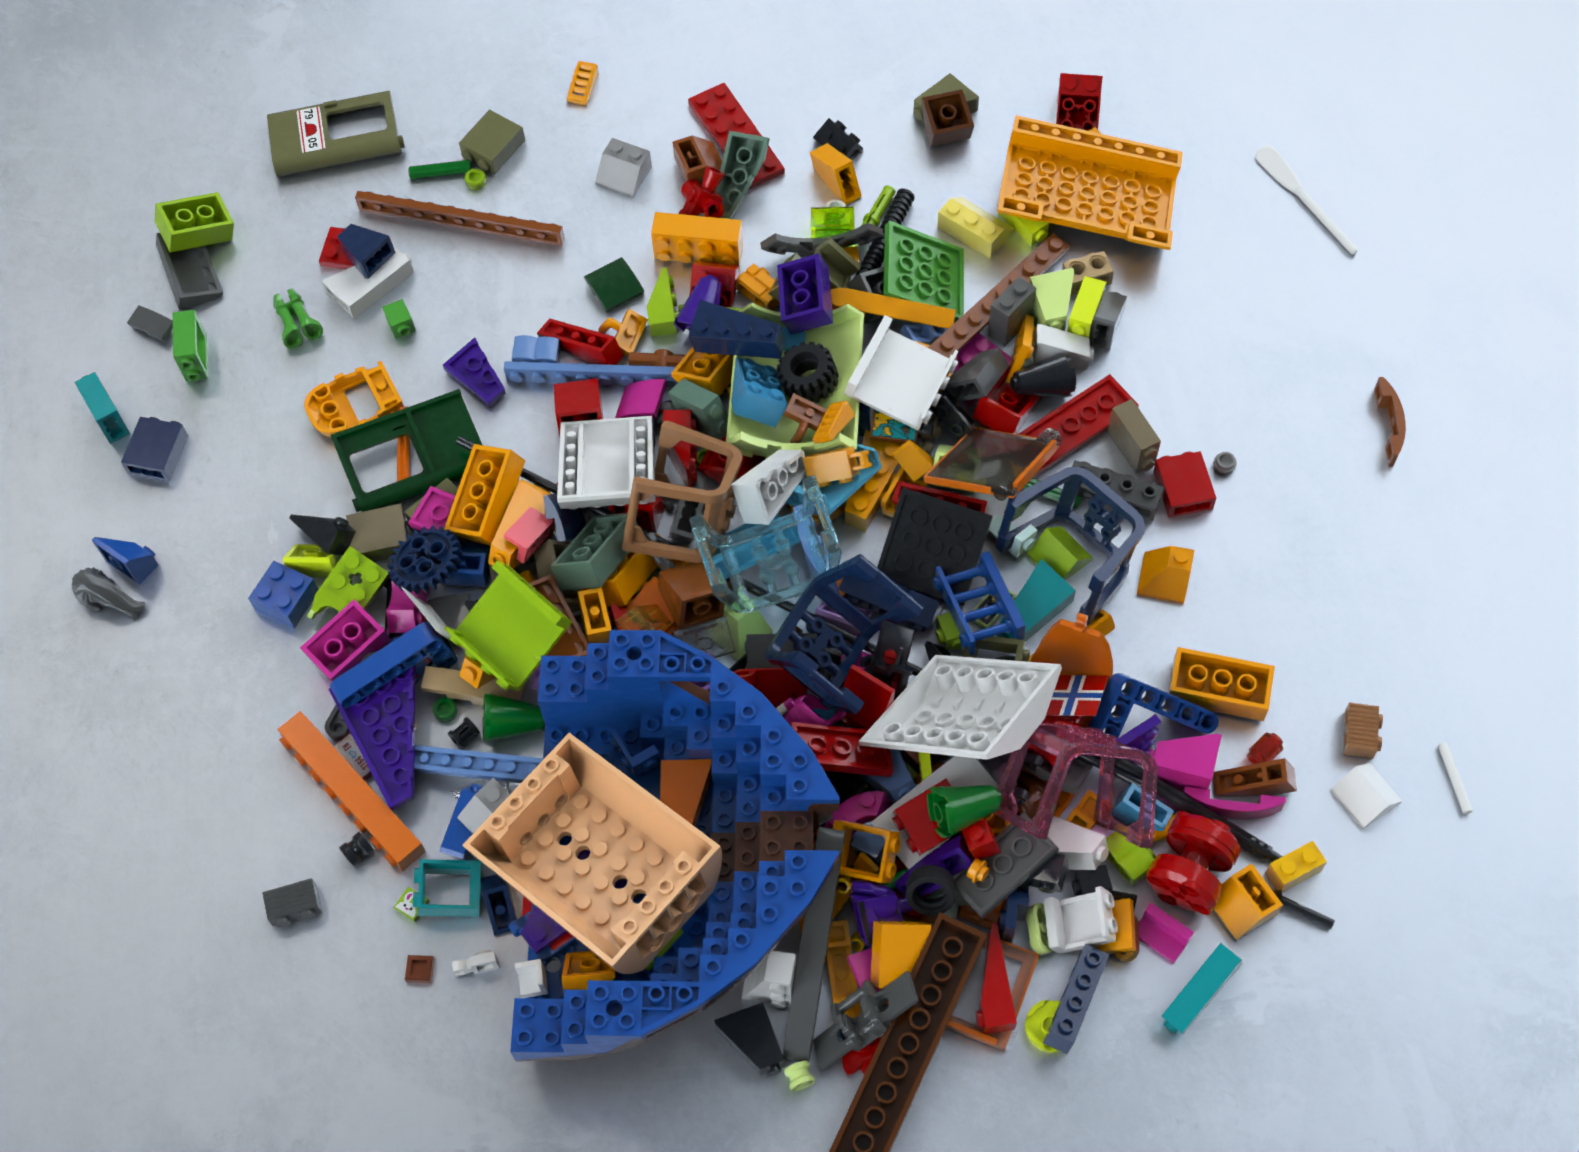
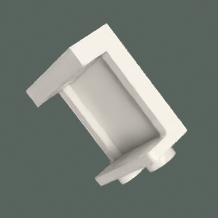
M1099 886L1095 887L1096 892L1063 900H1057L1054 897L1044 898L1049 948L1062 954L1080 950L1084 947L1085 943L1094 947L1117 942L1115 933L1118 931V926L1113 917L1114 898L1112 894Z

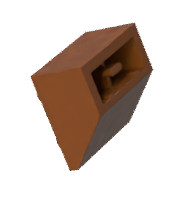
M693 135L672 142L674 158L685 182L695 179L702 185L706 166L721 170L722 159L713 142Z

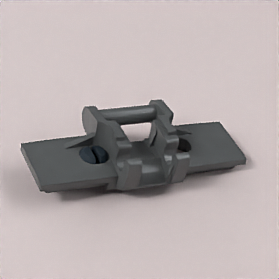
M906 971L878 992L870 980H865L862 983V987L839 1004L834 1003L831 1005L832 1018L836 1023L813 1040L820 1069L824 1070L851 1050L859 1052L885 1033L887 1028L891 1026V1021L919 1001L910 972ZM860 1001L863 1013L853 1019L845 1014L848 1009ZM889 1001L888 1008L882 1012V1007Z

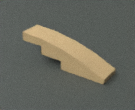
M425 666L421 684L422 692L446 694L447 698L468 700L473 705L483 706L484 694L489 693L522 701L524 686L519 691L510 688L505 690L496 683L497 679L495 678L476 689L459 676L460 671Z

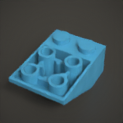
M736 358L731 400L735 415L776 428L787 408V402L782 384L777 375L778 371L774 367L757 364L749 358Z

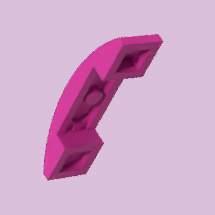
M1185 787L1183 790L1185 795L1225 819L1253 820L1268 817L1282 811L1286 803V797L1260 795L1257 803L1210 799V789Z

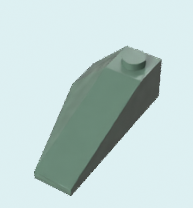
M729 131L720 170L725 174V177L716 188V192L723 198L724 213L722 218L732 219L765 161L770 138Z

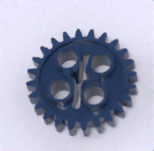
M432 525L429 531L424 526L420 533L415 529L414 536L412 537L405 535L407 540L405 542H398L400 548H393L396 555L389 556L392 563H389L387 566L390 569L388 574L391 576V580L401 591H403L401 588L403 587L410 593L414 591L418 595L421 589L427 594L430 587L436 591L437 584L440 583L444 586L445 578L452 579L450 573L458 571L455 565L462 563L459 557L463 553L460 550L462 546L454 533L452 534L449 529L444 530L442 526L436 529Z

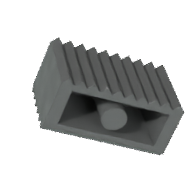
M312 878L262 892L267 919L272 926L286 927L291 924V921H296L297 919L310 920L315 918L316 914L322 913L317 884Z

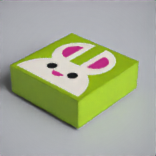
M407 887L393 908L416 922L419 916H417L418 907H413V892L417 891ZM425 897L424 904H429L430 900Z

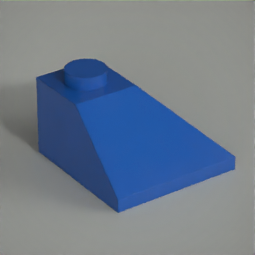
M100 537L92 539V542L105 561L138 585L158 566L154 558L156 554L147 546L142 548L135 542Z

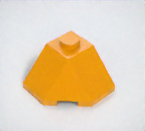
M592 951L566 953L561 976L563 994L564 990H587L588 980L612 981L615 978L616 970Z

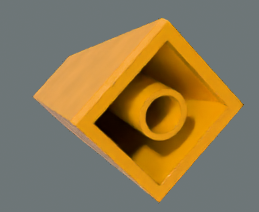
M524 479L519 480L492 541L488 560L489 564L494 565L499 560L514 569L521 563L516 559L519 547L506 540L504 534L529 507L536 509L546 516L543 496L551 493ZM552 518V520H553L554 522H553V526H552V530H551V535L547 538V540L554 535V531H555V519H554V518Z

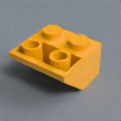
M1251 863L1221 884V895L1213 910L1237 941L1278 915L1283 904Z

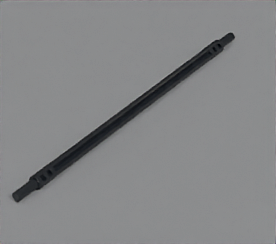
M1085 734V742L1081 749L1144 780L1142 786L1183 811L1225 823L1241 846L1262 859H1269L1273 862L1283 857L1272 850L1273 847Z

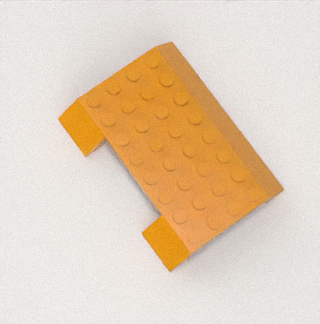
M1015 115L996 211L997 213L1038 222H1049L1117 237L1133 243L1170 250L1173 231H1170L1176 179L1181 169L1183 152Z

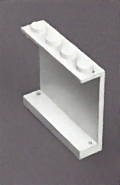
M884 315L853 372L844 394L903 424L919 430L922 423H928L933 413L929 409L931 406L936 407L941 397L938 394L939 390H945L950 379L947 377L948 372L953 374L959 362L955 360L958 351L955 350L953 355L947 358L890 330L893 319Z

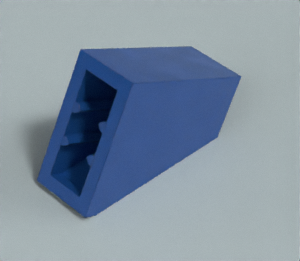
M471 784L461 790L439 852L461 859L471 854L462 845L469 839L472 833L457 817L483 785Z

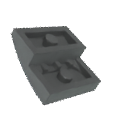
M469 592L456 593L430 599L426 603L434 609L447 627L456 630L469 613L465 606V601H471V596Z

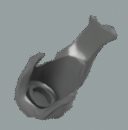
M87 567L84 570H80L72 578L71 585L76 599L91 611L99 612L101 610L92 604L99 602L102 606L112 607L130 615L135 621L137 613L145 610V602L136 601L129 597L102 570H98L95 567L91 569Z

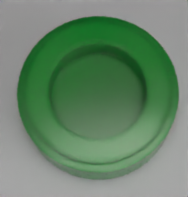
M447 697L438 699L432 708L435 718L442 723L451 722L458 713L456 703Z

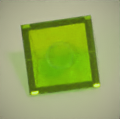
M811 207V238L833 236L855 229L854 207Z

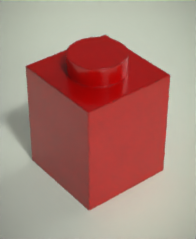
M986 819L980 820L962 830L968 849L975 859L983 860L1001 852L994 832Z

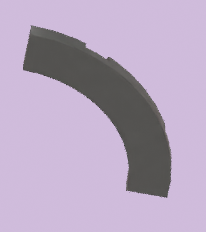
M866 223L845 233L820 238H794L775 233L760 242L762 250L785 255L786 252L797 253L799 256H811L814 254L815 248L829 238L842 248L855 244L862 246L882 237L883 230L880 227Z

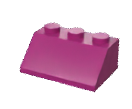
M352 600L304 643L300 649L332 682L359 664L366 654L382 649L391 639L386 631L355 600Z

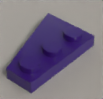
M475 337L443 364V368L447 373L489 407L506 394L505 388L489 364Z
M1156 714L1116 739L1125 756L1132 763L1137 760L1144 761L1147 759L1150 749L1156 744L1155 740L1159 735L1162 723Z

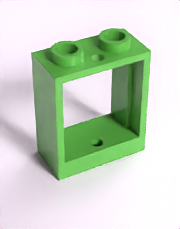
M196 311L173 312V358L185 381H197L208 378L207 334Z

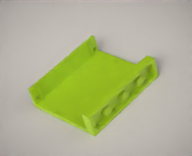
M497 560L491 567L499 574L456 630L447 626L444 629L451 635L449 639L457 646L462 645L466 649L464 653L474 661L478 660L482 664L480 668L484 672L497 678L496 683L505 690L510 688L519 691L540 665L541 656H547L572 624V621L509 565Z

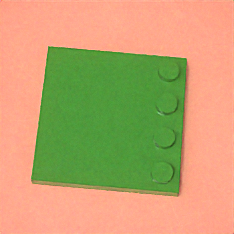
M888 221L885 225L884 296L956 310L954 322H956L964 315V248Z

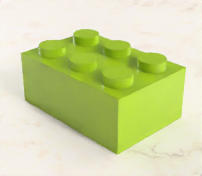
M218 192L155 204L154 221L169 252L232 241L234 222Z

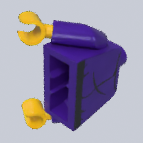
M841 875L838 878V882H844L847 887L839 886L837 890L840 894H846L849 890L853 892L850 893V898L859 932L853 933L850 940L851 942H858L855 943L853 948L856 952L862 951L864 946L867 948L872 947L873 921H903L902 914L913 910L906 901V896L898 898L897 894L886 885L863 880L852 881L851 877L847 875Z

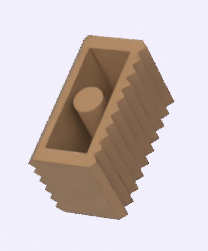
M1348 703L1345 709L1343 755L1373 759L1377 751H1381L1382 737L1378 736V731L1382 728L1383 714H1379V706Z

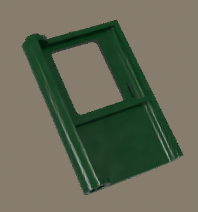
M460 389L330 435L354 493L355 499H352V503L356 512L387 507L425 493L430 486L436 487L446 478L451 482L462 479L471 451L457 445V438L461 436L477 445H482ZM405 435L409 436L423 471L376 490L364 492L350 461V456Z

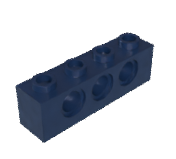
M1085 943L1078 955L1043 1041L1044 1044L1068 1054L1075 1043L1109 957L1108 953Z

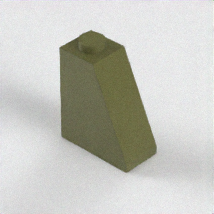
M949 73L914 99L913 114L918 120L924 122L923 97L961 89L963 90L970 114L978 111L979 96Z

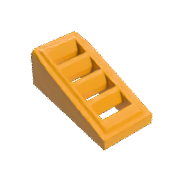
M578 61L567 95V102L587 106L599 76L597 64ZM575 93L584 94V96L575 95Z
M847 401L831 403L812 439L814 443L832 441L851 421L855 414Z

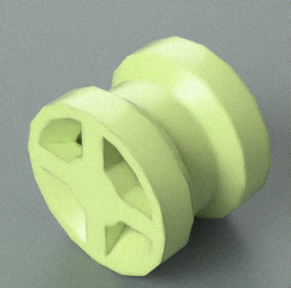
M800 1061L784 1069L785 1076L790 1079L789 1086L791 1091H799L815 1083L814 1076L809 1072L810 1065L808 1061Z

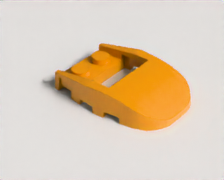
M382 361L377 362L378 367L368 370L362 366L356 368L355 372L343 375V373L335 375V380L328 384L322 383L308 393L304 407L313 427L317 431L331 437L330 435L388 415L398 411L399 407H404ZM367 382L380 410L371 418L359 421L345 392Z

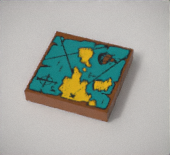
M873 409L870 440L904 444L910 439L916 444V429Z

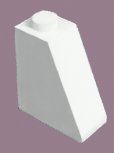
M1037 324L1034 364L1063 352L1067 353L1071 358V361H1068L1070 367H1074V369H1088L1089 361H1093L1094 348L1090 347L1089 338Z
M1055 816L1042 830L1059 848L1057 853L1066 855L1069 863L1068 869L1096 870L1100 863L1104 862L1108 857L1109 849L1105 835Z

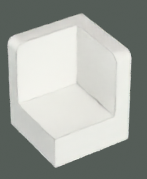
M541 959L515 963L522 998L548 994L546 969Z

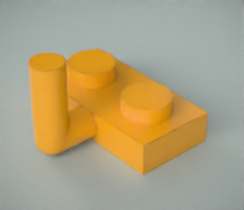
M629 308L621 323L613 318H607L598 328V331L605 334L610 328L616 330V341L622 353L629 357L630 352H634L648 319Z

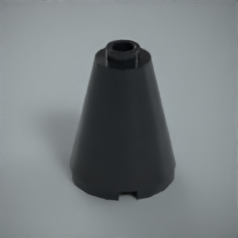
M1058 353L1014 372L1010 378L1011 389L1018 395L1071 397L1072 394L1070 393L1075 392L1076 373L1074 367L1069 366L1070 356L1067 353Z

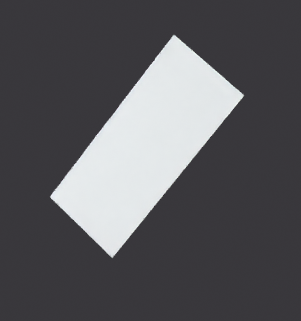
M954 756L871 823L874 827L898 831L892 821L894 817L892 812L946 778L951 786L992 785L1000 791L1001 796L1005 792L976 758ZM901 830L898 831L900 832L901 847L896 854L906 867L910 869L947 840L919 856L917 852L912 853L905 842L908 837Z

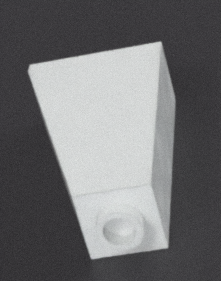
M394 248L396 253L369 279L364 278L358 269L353 266L324 279L322 283L326 294L355 319L414 273L411 265L412 259L407 253H401L397 248Z

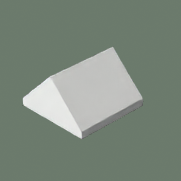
M1370 763L1356 766L1331 789V792L1363 829L1402 803L1399 796Z

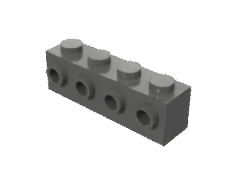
M1074 460L1072 467H1080L1090 471L1136 509L1144 519L1154 520L1164 487L1154 482L1136 479L1131 475L1113 472L1108 468H1099L1085 461L1079 462ZM1081 483L1078 495L1081 496L1082 500L1089 501L1096 493L1084 483ZM1107 504V505L1105 506V507H1108V508L1113 509L1109 504Z

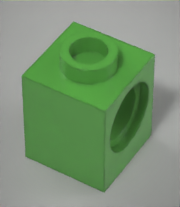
M403 299L382 307L395 339L416 331Z

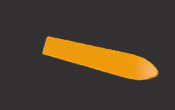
M849 288L831 289L832 305L837 307L849 304L864 313L879 316L886 315L894 319L949 329L954 324L956 312L954 309Z

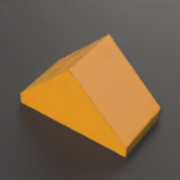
M910 439L892 453L893 457L914 482L933 467L934 458Z

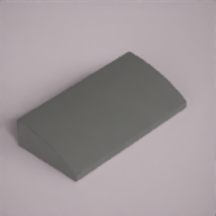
M156 233V247L178 309L201 305L223 295V290L206 246L169 252L161 234Z

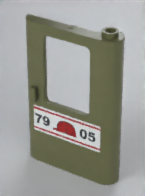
M390 90L267 114L272 162L277 177L402 153L401 148H405L403 136H398ZM378 105L384 106L387 122L386 129L334 140L330 139L327 122L329 115Z

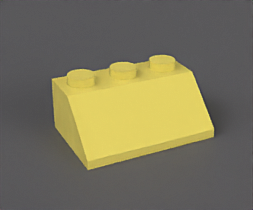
M963 197L950 198L938 212V229L989 259L992 258L1015 231V228Z

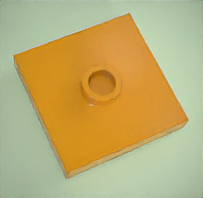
M1130 898L1114 900L1112 911L1118 926V931L1115 933L1117 942L1094 947L1108 954L1135 951L1133 900Z

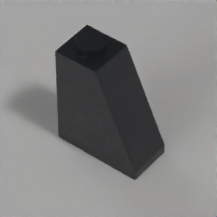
M763 1002L714 1020L717 1032L760 1076L765 1074L767 1076L776 1075L782 1071L781 1068L785 1067L784 1057Z

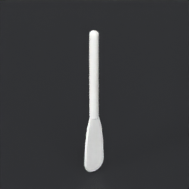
M1261 147L1256 153L1257 162L1280 184L1295 193L1350 254L1355 255L1358 252L1357 247L1303 190L1298 178L1273 147Z

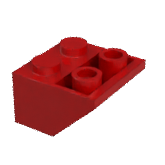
M697 260L692 264L689 296L701 277L712 275L719 279L718 282L721 283L720 306L733 307L737 292L736 279L739 276L740 266Z

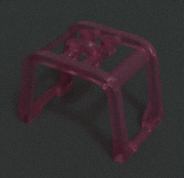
M1041 723L1020 750L1011 752L998 788L1002 796V803L999 810L995 811L994 814L1038 839H1047L1055 807L1070 763L1079 755L1101 756L1099 785L1093 821L1106 830H1113L1125 836L1127 841L1140 848H1150L1153 844L1158 767L1150 753L1116 741V736L1106 734L1103 730L1092 727L1085 728L1073 725ZM1030 744L1057 756L1037 813L1031 822L1017 815L1018 805L1013 794ZM1115 758L1128 759L1143 766L1139 818L1137 822L1129 826L1114 820L1111 814Z

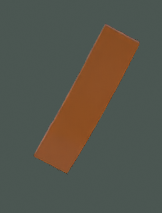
M1379 377L1374 392L1377 407L1387 408L1392 435H1390L1385 449L1388 465L1393 467L1404 444L1406 420L1403 406L1396 391L1384 377Z

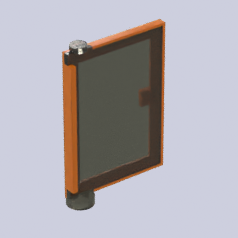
M974 427L971 433L966 434L924 475V483L991 494L1000 501L1006 498L1014 499L1058 450L1062 443V437L1053 428L1044 429L1038 437Z

